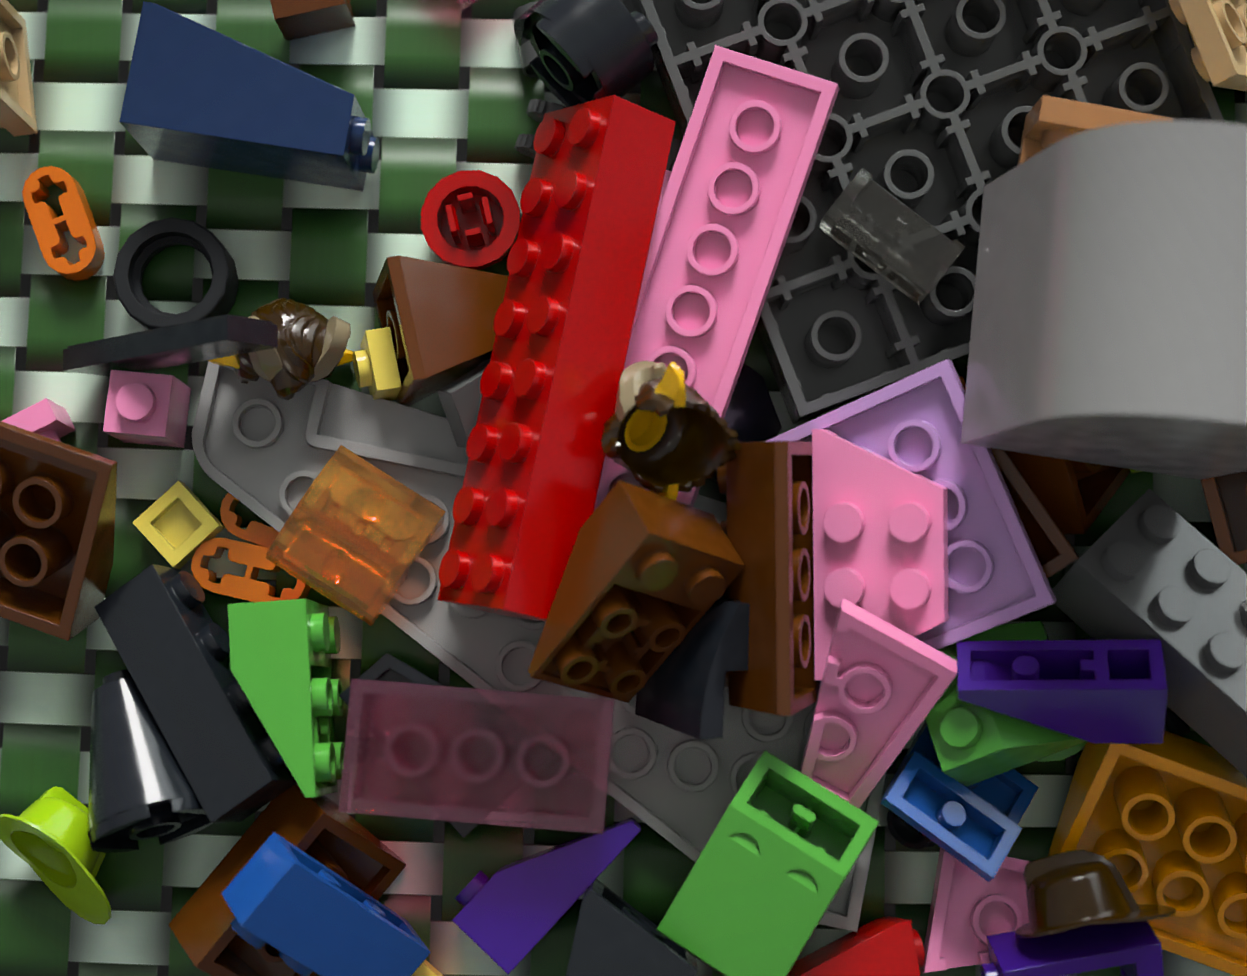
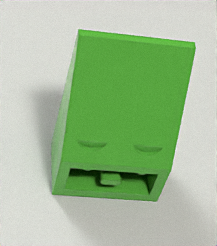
M309 599L228 604L230 669L305 798L319 797L338 792L337 780H345L347 773L344 742H335L334 717L342 716L344 701L339 696L343 692L342 682L340 679H332L331 654H338L341 645L338 617H329V606Z
M764 750L724 813L657 928V932L723 976H787L870 841L879 821Z

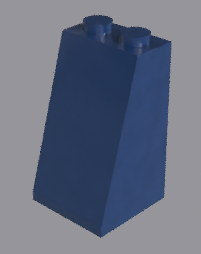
M143 1L119 122L152 159L363 191L366 173L374 174L379 160L380 141L378 137H373L370 119L365 118L354 94L163 6Z

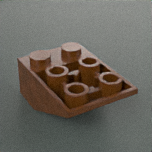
M619 480L579 530L528 669L531 678L629 703L745 567V564L714 514Z

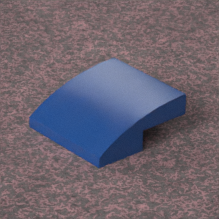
M925 721L895 772L881 804L989 882L996 876L1022 830V827L1018 824L1039 787L1014 769L970 786L963 785L943 773Z

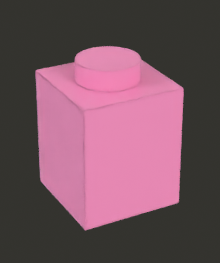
M111 370L103 432L126 443L184 448L191 388L173 375Z

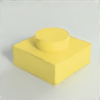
M390 327L365 330L360 344L361 350L353 351V366L358 387H368L373 400L380 398L389 401L396 400L402 385Z
M179 480L132 522L169 564L176 569H181L193 557L196 549L204 541L214 538L225 528L186 484Z

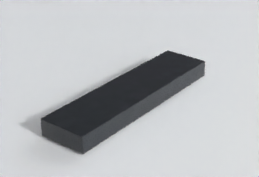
M226 314L67 346V349H63V371L110 376L111 370L145 372L277 348L278 325L273 324L272 321Z

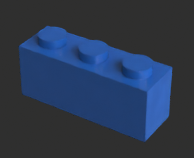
M275 832L271 834L221 893L235 916L231 922L232 928L245 941L256 948L261 949L267 942L278 949L281 959L301 976H310L313 971L320 976H412L431 953L406 919Z

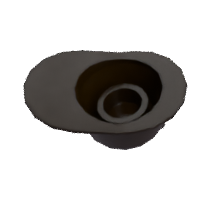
M1069 850L1031 861L1025 866L1023 874L1026 884L1029 923L1018 928L1015 935L1020 938H1030L1055 934L1085 925L1154 920L1175 915L1176 908L1164 905L1137 904L1113 863L1102 855L1090 851Z

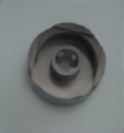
M539 0L514 22V33L520 47L529 40L538 55L529 62L533 70L546 87L566 107L611 95L622 98L654 70V58L651 47L658 42L657 33L644 15L637 11L630 14L620 0Z

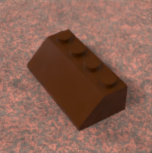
M739 442L741 449L735 451L737 457L734 461L717 468V482L720 493L727 495V520L721 521L720 525L745 564L744 569L726 588L722 597L750 604L748 670L725 672V688H729V705L777 716H792L816 702L820 689V680H815L812 442Z

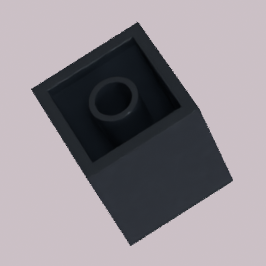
M598 879L587 888L581 904L566 976H695L698 972L695 956L658 933V925Z

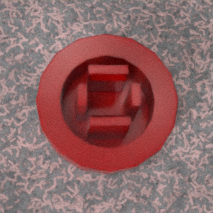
M462 170L442 178L428 192L421 208L422 233L429 249L445 264L474 270L484 269L500 262L510 252L511 247L517 240L521 212L513 191L497 176L481 170Z

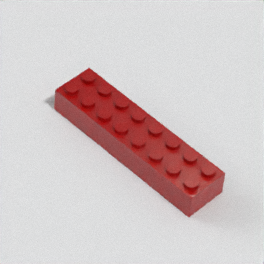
M616 95L545 113L543 121L536 130L533 141L536 154L531 177L524 187L520 200V208L523 213L518 236L507 258L509 277L505 295L494 317L493 328L496 336L490 363L486 366L480 381L482 399L477 422L467 440L466 453L468 463L463 486L457 493L453 503L452 513L455 522L449 549L443 556L439 567V581L441 584L437 599L439 601L503 616L546 622L579 530L594 512L605 460V453L601 444L604 430L603 424L613 415L616 407L619 382L624 370L676 124L675 121Z

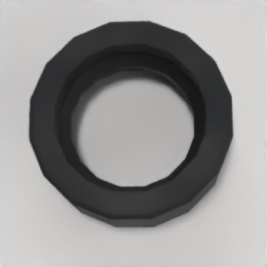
M173 217L148 222L132 233L117 254L113 274L117 298L128 314L149 330L226 315L235 304L239 285L235 261L220 240L211 231L195 221ZM185 245L201 252L209 262L212 273L210 289L203 300L187 312L179 314L161 312L153 307L144 295L142 287L144 270L151 259L165 248Z

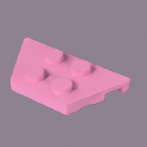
M812 429L815 680H822L842 598L913 637L949 620L947 488L919 474L916 475L885 457L869 452L838 437V434L827 429Z

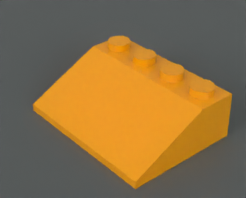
M1165 730L1163 744L1087 742L1077 762L1048 856L1069 850H1086L1102 855L1117 867L1137 904L1164 905L1176 908L1175 915L1147 920L1159 939L1163 950L1234 976H1247V778L1214 748Z

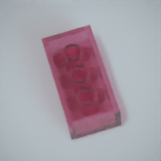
M351 679L338 812L603 834L606 829L616 700Z

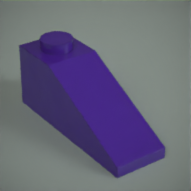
M1161 639L957 642L959 700L1091 743L1163 744L1168 689Z
M632 817L501 866L491 878L480 870L456 896L455 900L464 908L452 921L509 975L641 831V825Z

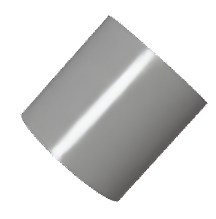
M1162 120L1124 123L1095 128L1063 138L984 186L961 444L1199 480L1247 471V125L1212 121Z

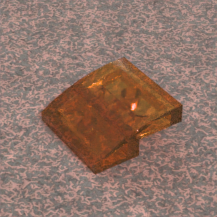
M341 445L289 516L268 550L266 559L372 626L407 579L410 566L443 523L446 511Z

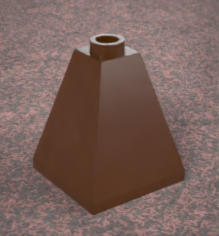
M400 255L386 257L372 294L380 328L390 327L402 385L396 398V403L411 406L472 371L482 361L491 357L496 336L493 328L494 317L498 307L503 302L509 276Z

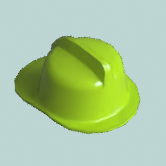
M55 786L46 790L38 800L18 817L10 814H0L1 841L30 865L66 907L93 924L104 925L112 917L111 906L104 891L95 880L106 853L93 851L91 848L90 838L87 835L88 808L66 790Z

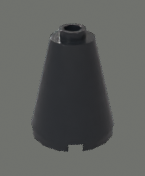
M128 669L116 671L105 676L102 679L103 685L92 693L87 831L92 850L103 853L139 850L137 840L158 837L159 843L162 845L195 834L212 825L213 823L208 819Z

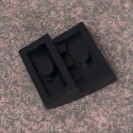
M722 596L716 600L685 636L681 644L673 650L649 678L644 687L637 692L635 715L699 740L723 738L725 672L748 670L750 604Z

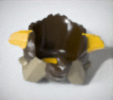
M275 299L253 311L248 318L272 321L273 324L278 325L277 348L207 360L213 364L234 367L236 376L241 383L248 384V381H258L259 377L272 384L278 398L290 400L296 392L303 389L309 382L326 379L332 375L335 367L353 361V351L346 349L351 334L350 324L336 316L328 320L314 308L303 303H297L292 299Z
M636 362L622 372L615 411L603 424L604 430L601 444L607 458L614 459V462L630 470L635 480L644 488L677 500L678 491L691 492L692 487L700 488L705 485L706 479H710L714 475L717 468L734 461L737 457L735 451L741 449V445L736 439L738 437L736 431L729 429L727 421L721 419L719 413L695 389L685 384L684 373L674 362L669 363L668 367L662 362Z

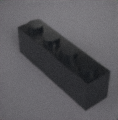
M152 564L94 608L210 822H241L297 782L230 669L229 636L223 628L212 621L202 603L205 600L202 587L187 571Z

